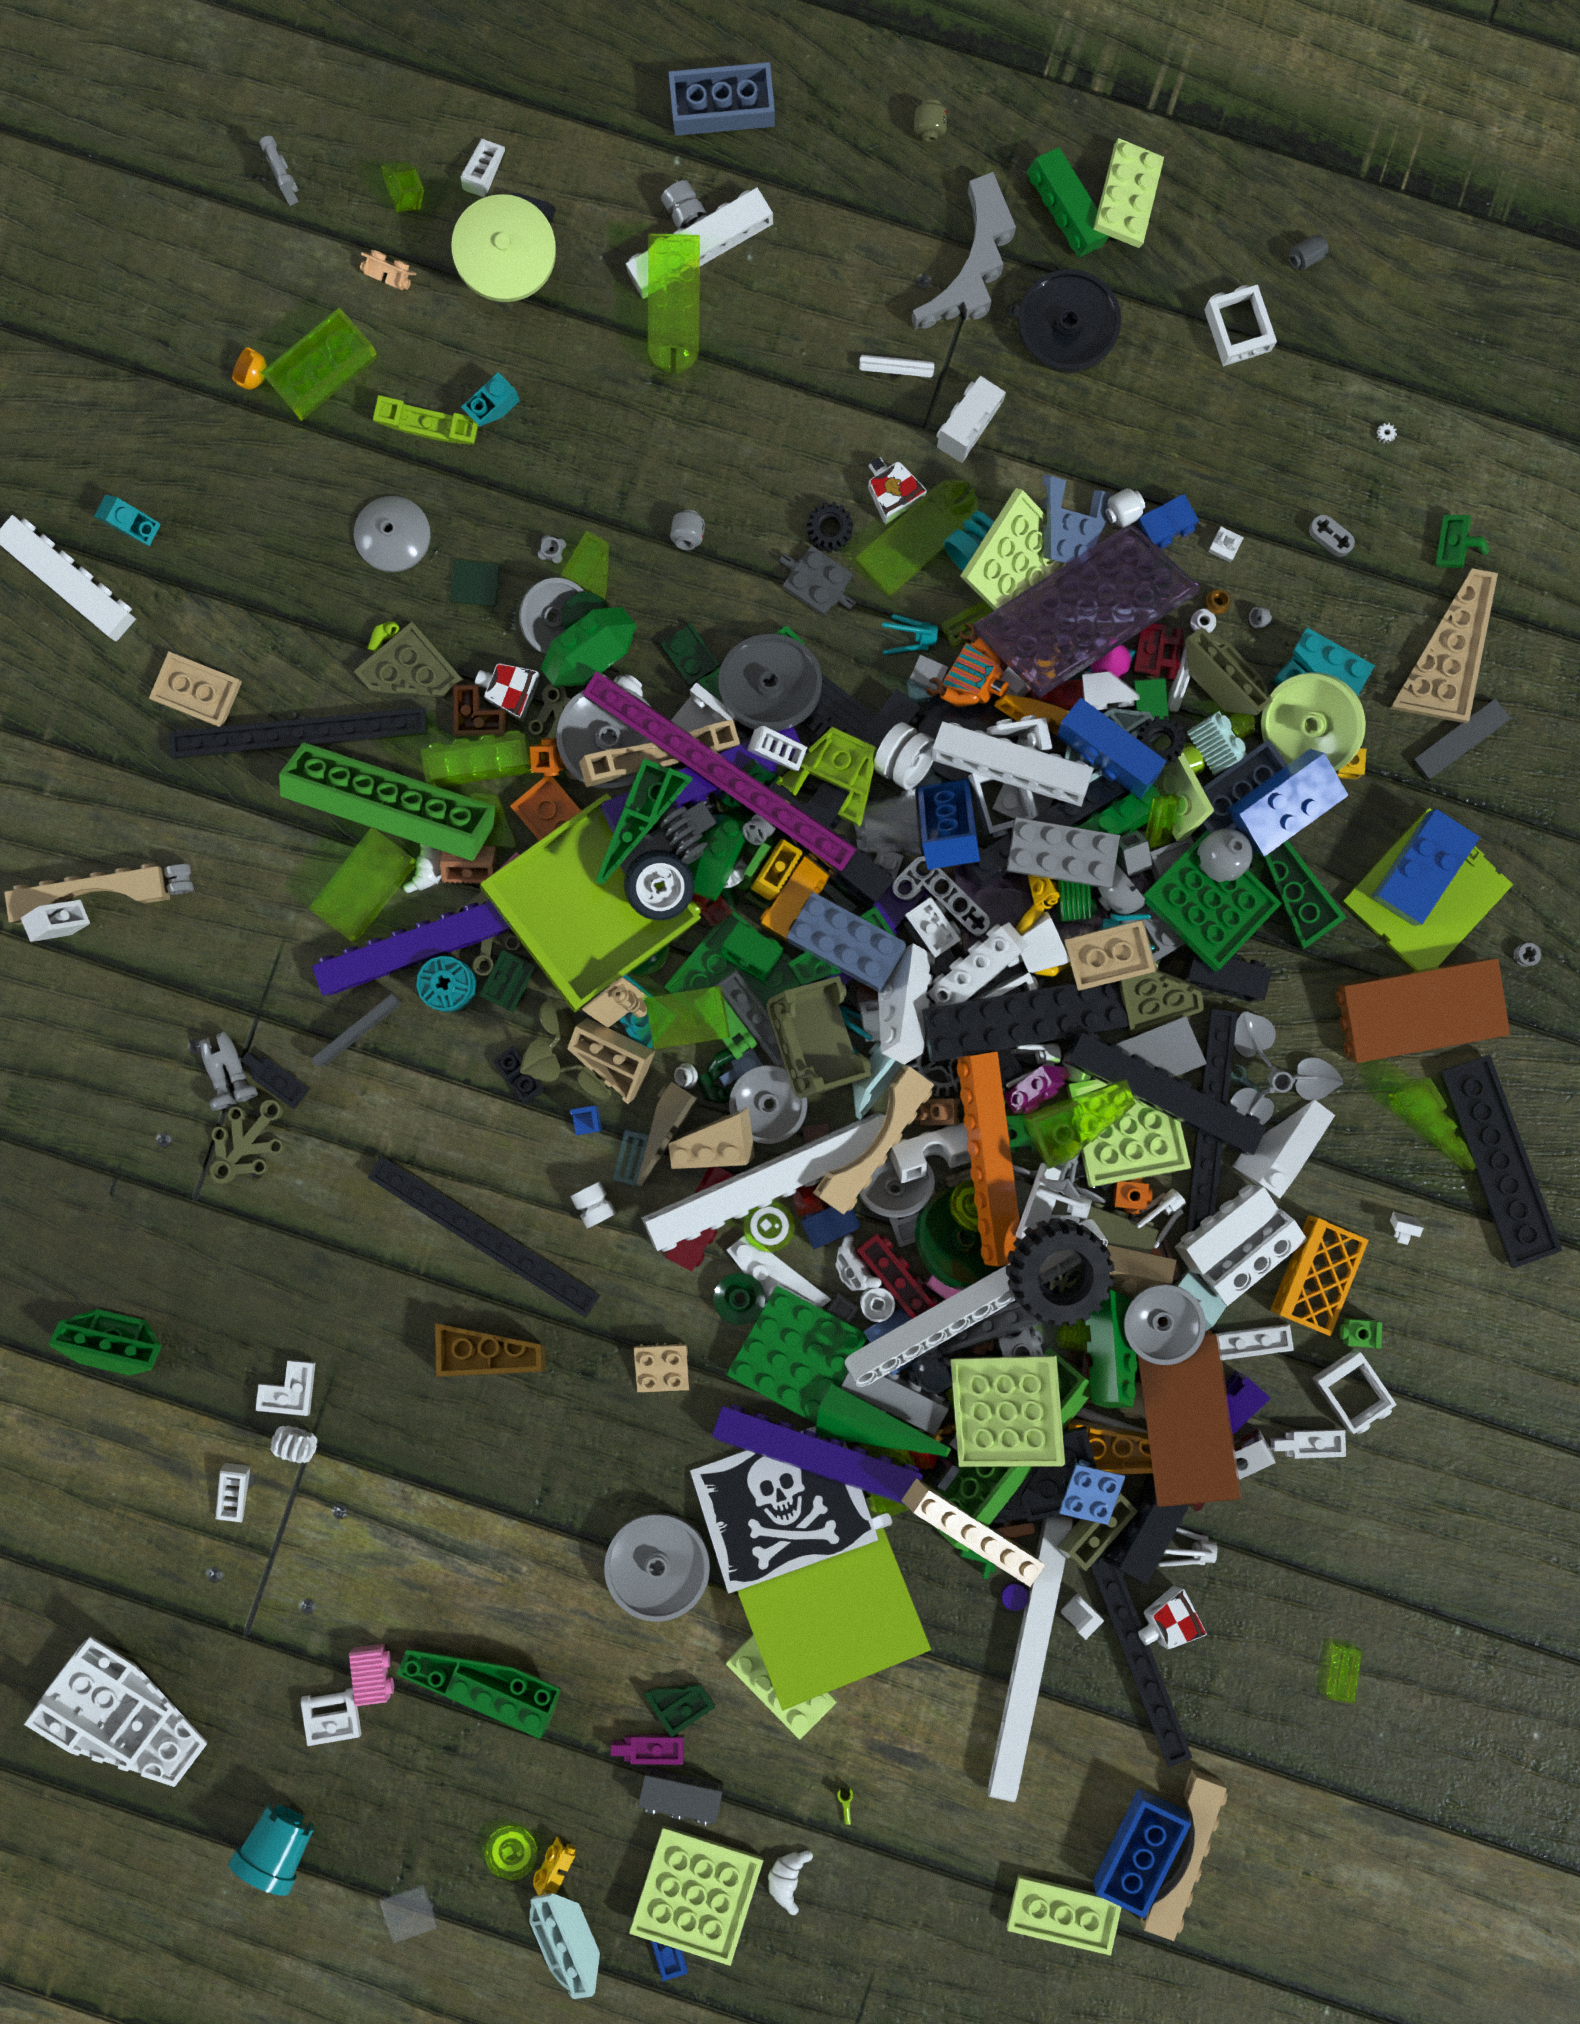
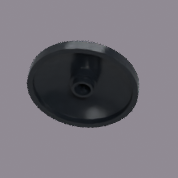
M1076 269L1054 271L1037 280L1024 296L1018 316L1019 335L1029 355L1044 367L1063 373L1081 372L1099 364L1114 347L1121 327L1120 307L1109 286L1095 275Z
M938 694L925 707L917 732L918 734L924 733L936 740L942 721L957 723L965 729L979 730L985 733L987 728L996 726L998 721L1012 719V723L1018 721L994 706L995 702L1000 699L996 694H992L986 704L977 703L964 707H957L941 699ZM1018 736L1008 737L1006 739L1012 741V743L1017 744ZM933 761L930 767L931 771L947 782L967 779L968 775L972 774L971 772ZM994 779L980 783V785L989 783Z

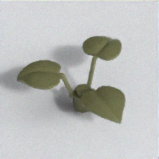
M548 997L540 1007L539 1018L544 1029L550 1034H555V1038L550 1044L540 1039L531 1042L524 1053L520 1073L531 1075L537 1080L552 1082L559 1077L560 1072L578 1070L580 1071L577 1076L578 1082L586 1092L599 1099H610L611 1087L609 1088L604 1083L605 1080L594 1070L591 1071L584 1064L583 1066L572 1065L560 1068L556 1055L552 1053V1048L559 1042L561 1036L566 1039L572 1037L575 1024L568 1008L557 999Z

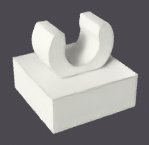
M1220 527L1208 552L1231 563L1244 537Z
M879 847L874 863L879 867L886 868L891 873L892 878L896 879L903 855Z
M1393 1211L1390 1222L1395 1230L1394 1237L1397 1238L1398 1243L1408 1245L1411 1235L1421 1236L1423 1226L1419 1218Z

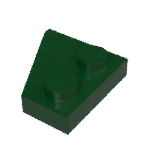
M702 1683L647 1689L643 1694L671 1737L716 1706Z

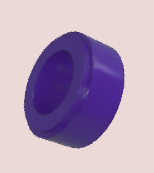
M1012 1582L1003 1588L1001 1598L1006 1608L1018 1611L1026 1606L1028 1593L1023 1585Z

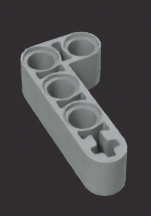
M924 856L916 858L893 882V892L895 895L908 902L915 900L927 889L971 933L978 937L987 936L986 933L993 928L992 919L941 868L931 869L928 875L920 876L919 868L926 863ZM943 881L948 882L949 890L945 894H938L937 886ZM906 882H911V892L907 895H902L901 886ZM964 899L967 901L968 906L965 911L959 913L956 911L955 905L959 900ZM972 914L979 920H984L983 924L985 927L982 930L976 928V923L969 918Z

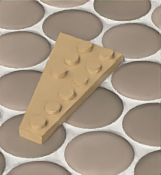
M1471 569L1390 709L1461 723L1469 722L1498 573Z

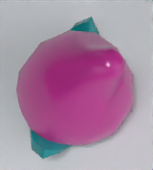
M1112 638L1100 642L1091 651L1090 669L1088 672L1101 673L1111 671L1118 678L1122 679L1129 671L1130 664L1136 657V650L1127 649Z

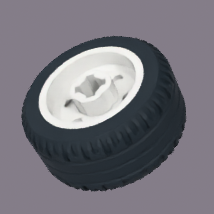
M666 850L647 851L637 856L627 868L624 877L625 895L632 908L647 919L656 921L672 919L681 914L692 900L694 894L692 872L688 865L682 863V859L674 853ZM663 881L664 886L655 889L654 884Z

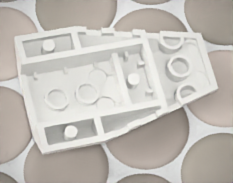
M92 1636L78 1647L47 1688L24 1724L71 1754L92 1757L91 1760L99 1763L104 1761L116 1765L118 1769L127 1772L132 1770L141 1773L142 1777L173 1787L177 1785L207 1745V1741L136 1664Z

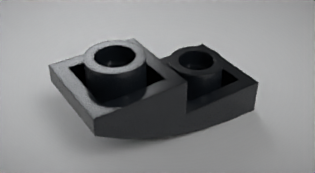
M512 1046L492 1062L514 1089L521 1101L527 1105L546 1091V1088L540 1080L534 1079L531 1075L520 1073L523 1057Z

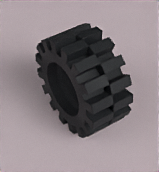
M824 502L821 507L817 505L815 511H811L810 517L807 520L809 541H812V545L815 548L818 546L822 552L824 549L828 550V553H832L834 549L837 552L841 550L842 546L845 547L848 544V540L852 537L853 520L850 518V512L848 510L845 511L843 505H840V507L836 506V502H832V505ZM831 518L839 523L840 530L836 535L826 536L821 532L820 524L825 519Z
M1155 716L1153 721L1149 718L1146 720V724L1141 725L1137 739L1165 759V766L1167 767L1170 766L1172 761L1175 763L1178 757L1181 756L1185 744V732L1182 733L1183 728L1181 725H1176V720L1173 719L1170 722L1168 721V716H1164L1163 720L1160 719V716ZM1157 733H1163L1169 737L1171 744L1165 750H1156L1151 746V737Z

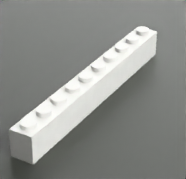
M879 1112L871 1114L642 1217L654 1248L657 1251L662 1249L663 1252L671 1250L677 1246V1242L683 1239L687 1241L699 1237L701 1235L700 1232L705 1229H717L725 1224V1220L732 1217L734 1219L744 1217L749 1213L748 1210L756 1206L758 1208L766 1207L773 1202L772 1199L778 1196L787 1197L794 1194L796 1188L805 1185L808 1187L820 1181L819 1178L825 1176L828 1171L852 1162L865 1152L879 1133L885 1115Z

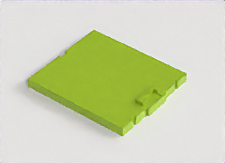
M1431 808L1423 812L1341 901L1345 907L1379 938L1383 935L1388 940L1386 944L1415 971L1438 967L1514 885L1502 873H1497L1495 871L1496 868L1483 857L1485 854L1474 846L1422 925H1411L1373 900L1371 896L1427 812L1432 810Z

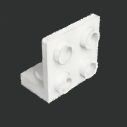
M695 683L690 689V698L671 720L687 732L731 719L734 722L736 721L728 713L723 703L698 683Z
M1036 715L1021 718L1020 722L1013 723L1012 719H1005L996 722V726L987 728L986 734L999 739L1018 736L1017 745L1032 746L1043 753L1052 749L1046 718L1036 719Z
M930 897L905 914V917L933 957L936 958L961 940L959 937L961 931L953 920L950 923L944 916L946 910L942 903L938 900L934 901Z

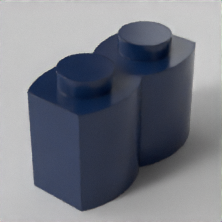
M829 1204L828 1207L820 1211L818 1207L804 1212L805 1218L801 1219L813 1249L861 1228L853 1208L842 1214Z

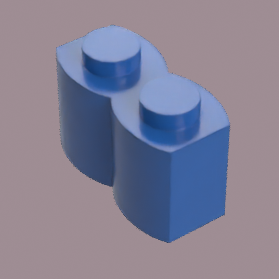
M1183 494L1141 516L1137 524L1150 548L1158 547L1161 550L1173 543L1172 538L1179 535L1184 538L1196 530L1194 527L1198 524L1199 519L1187 497Z

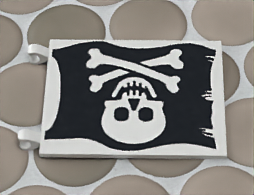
M816 1426L811 1427V1428H808V1429H805V1430H809V1431L815 1432V1431H816ZM818 1437V1439L828 1442L829 1438ZM841 1441L844 1443L843 1447L847 1448L846 1442ZM744 1451L690 1471L728 1594L878 1541L876 1530L892 1524L891 1516L888 1513L873 1519L871 1518L862 1490L750 1451Z

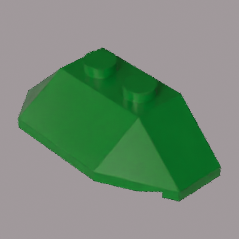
M622 607L593 609L552 640L540 669L555 688L586 685L590 682L596 671L602 673L628 653L637 625Z
M736 810L711 814L716 825L703 832L702 837L698 841L699 844L707 842L708 845L703 850L704 853L700 858L688 864L694 879V893L713 901L717 900L750 843L745 838L742 829L754 816L752 814L742 815L741 812Z
M100 1309L81 1313L70 1319L59 1320L49 1341L50 1347L79 1364L128 1376L151 1371L161 1349V1344L147 1321Z

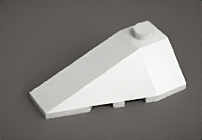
M1316 1100L1310 1101L1286 1120L1268 1130L1263 1135L1254 1155L1240 1154L1232 1164V1167L1257 1186L1265 1187L1271 1197L1281 1198L1300 1172L1335 1115Z

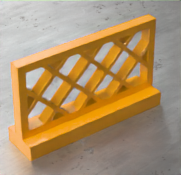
M1308 1215L1302 1229L1307 1241L1293 1251L1270 1311L1331 1336L1369 1240L1330 1224L1325 1220ZM1326 1228L1334 1232L1337 1241L1325 1246L1323 1235ZM1351 1239L1358 1241L1359 1244L1356 1251L1348 1255L1344 1243ZM1339 1245L1343 1258L1332 1262L1327 1250ZM1323 1253L1327 1265L1316 1270L1313 1260L1316 1255ZM1345 1262L1348 1269L1345 1277L1338 1279L1334 1267ZM1329 1270L1334 1282L1322 1287L1318 1274ZM1313 1277L1317 1289L1306 1294L1303 1287L1305 1280ZM1336 1286L1338 1297L1335 1301L1328 1303L1324 1291ZM1320 1294L1324 1306L1312 1310L1308 1299ZM1303 1301L1308 1313L1300 1317L1292 1315L1295 1305ZM1324 1311L1327 1312L1329 1317L1325 1328L1318 1326L1315 1315Z

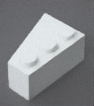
M982 376L975 383L971 381L964 392L965 397L961 403L957 402L950 414V418L939 429L936 435L939 438L937 448L963 463L1004 401L1006 392Z

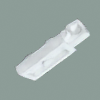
M1344 1429L1292 1430L1291 1432H1285V1438H1270L1271 1449H1274V1451H1285V1456L1295 1459L1346 1457Z

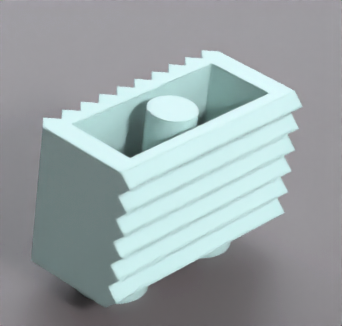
M1220 711L1187 731V735L1193 740V744L1196 745V748L1202 754L1204 761L1207 762L1214 775L1239 762L1247 755L1244 742L1240 738H1236L1231 730L1230 720L1226 716H1222Z

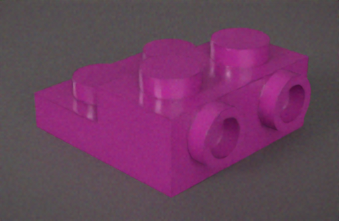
M1040 1066L1003 1097L1013 1113L1028 1115L1037 1110L1038 1105L1044 1100L1055 1096L1058 1093V1089L1065 1084L1064 1080L1071 1075L1066 1067Z

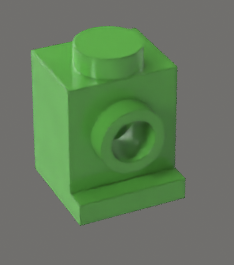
M1344 1318V1324L1340 1326V1339L1347 1346L1381 1349L1383 1322L1371 1319ZM1361 1329H1364V1338H1359L1358 1336Z

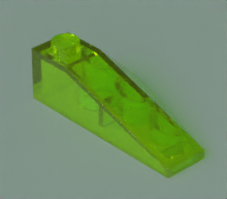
M1430 1077L1414 1078L1388 1094L1391 1099L1389 1104L1396 1114H1400L1402 1118L1462 1169L1474 1170L1477 1168L1464 1141L1460 1137L1455 1136L1454 1132L1457 1126L1454 1120L1444 1113L1443 1110L1447 1106Z
M1124 1079L1047 1106L1023 1116L1033 1144L1047 1168L1050 1169L1074 1159L1080 1153L1079 1151L1098 1138V1135L1110 1124H1114L1136 1103L1128 1082Z

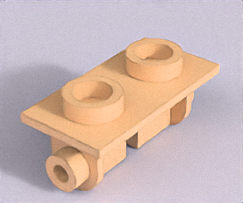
M371 250V253L361 252V255L367 257L366 261L363 260L360 265V270L364 272V275L382 281L385 272L388 273L385 280L386 284L399 290L409 289L411 281L408 279V276L416 275V272L409 270L410 265L399 260H395L394 263L386 260L387 255L376 250Z

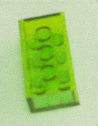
M339 307L264 369L261 374L298 419L302 421L379 356L373 345Z
M508 731L504 733L505 736L494 738V735H483L477 741L469 742L468 739H457L453 741L452 745L443 746V743L429 744L426 749H421L425 780L430 785L442 788L535 773L531 772L529 748L531 743L524 733Z
M371 827L308 909L348 940L356 943L416 866V859L381 832Z

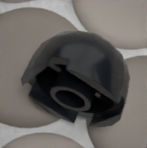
M938 1345L911 1360L912 1367L907 1368L912 1383L918 1382L922 1390L937 1394L953 1388Z

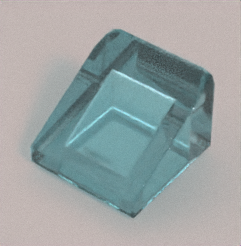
M906 680L907 697L915 703L931 701L934 696L926 693L925 689L927 687L911 680Z

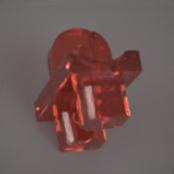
M696 893L693 894L692 900L697 904L702 915L712 928L733 913L721 895L718 896L715 903L707 908L706 903L711 899Z

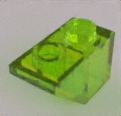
M407 162L382 164L381 171L395 211L402 212L420 209L424 189L417 169Z

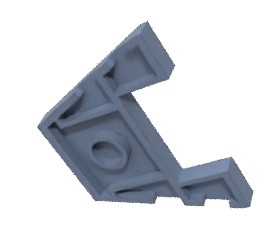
M1043 475V485L1046 486L1047 498H1043V509H1047V524L1043 525L1044 558L1085 568L1107 521L1105 510L1108 508L1107 501L1114 494L1094 490L1090 514L1087 516L1061 508L1067 480Z

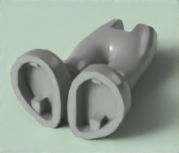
M225 1031L216 1034L221 1050L219 1052L215 1051L209 1038L200 1040L201 1055L206 1071L213 1082L214 1090H217V1096L210 1101L212 1111L231 1107L237 1104L236 1101L244 1102L258 1095L256 1087L246 1083L245 1080L247 1078L243 1072L236 1048ZM223 1065L226 1066L230 1081L234 1085V1095L229 1088L230 1085L226 1079Z

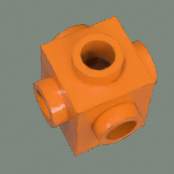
M543 738L541 743L529 746L531 772L543 773L544 776L559 775V771L566 769L557 749L556 738Z
M1142 1178L1114 1183L1112 1205L1124 1208L1123 1212L1139 1214V1209L1146 1210L1147 1204H1151L1152 1189H1148L1149 1184L1142 1182ZM1135 1191V1197L1130 1199L1131 1192Z

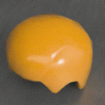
M246 347L235 364L232 380L244 389L251 390L256 388L266 377L267 364L265 358L257 351Z

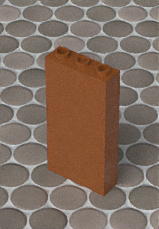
M1487 957L1337 985L1338 991L1335 993L1337 1005L1341 1007L1342 1017H1340L1339 1022L1341 1030L1345 1032L1346 1036L1344 1052L1349 1061L1355 1063L1510 1035L1498 958Z
M1206 1330L1203 1341L1196 1352L1177 1364L1158 1365L1148 1362L1138 1355L1157 1506L1165 1507L1242 1499L1219 1336L1217 1334L1212 1335L1211 1330Z

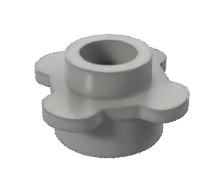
M549 535L542 537L541 550L538 551V557L541 560H553L555 564L560 563L563 559L561 556L562 551L566 547L565 541L550 537Z

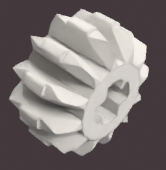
M281 1426L272 1437L270 1450L275 1456L281 1457L282 1460L306 1463L310 1461L315 1453L318 1439L313 1433L307 1432L305 1429Z

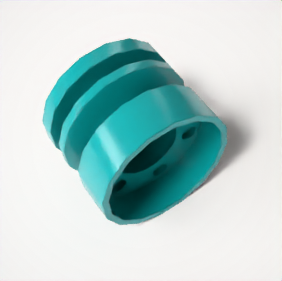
M978 510L970 516L971 520L967 519L963 522L965 532L956 529L943 541L948 555L962 571H964L994 523L990 517Z
M439 956L430 959L422 966L417 975L416 987L420 998L426 1005L442 1012L455 1013L464 1010L473 1002L477 994L478 982L475 973L467 964L453 957ZM443 978L451 981L447 984V990L442 987L440 988V985L443 984Z

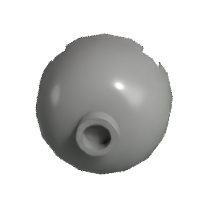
M1223 828L1212 832L1200 843L1197 851L1202 862L1200 863L1201 869L1208 877L1217 882L1238 879L1247 871L1252 861V846L1244 834L1234 829Z
M1117 863L1115 865L1112 888L1098 887L1101 894L1098 900L1107 911L1112 908L1118 914L1126 915L1139 910L1146 904L1141 892Z

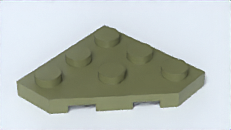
M413 622L409 623L354 670L356 675L372 693L445 697L453 690V685H459L463 682V679Z
M1156 970V972L1119 981L1121 996L1127 1014V1028L1131 1036L1204 1011L1202 992L1197 985Z

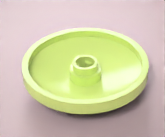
M498 194L484 197L474 202L459 217L452 235V256L460 277L471 290L489 300L513 302L531 296L545 284L555 264L556 244L550 223L536 206L517 196Z
M1309 672L1287 679L1270 694L1273 702L1263 709L1262 737L1264 742L1268 739L1271 741L1287 764H1290L1309 749L1324 752L1335 771L1346 766L1355 757L1365 735V714L1359 698L1345 682L1326 673Z

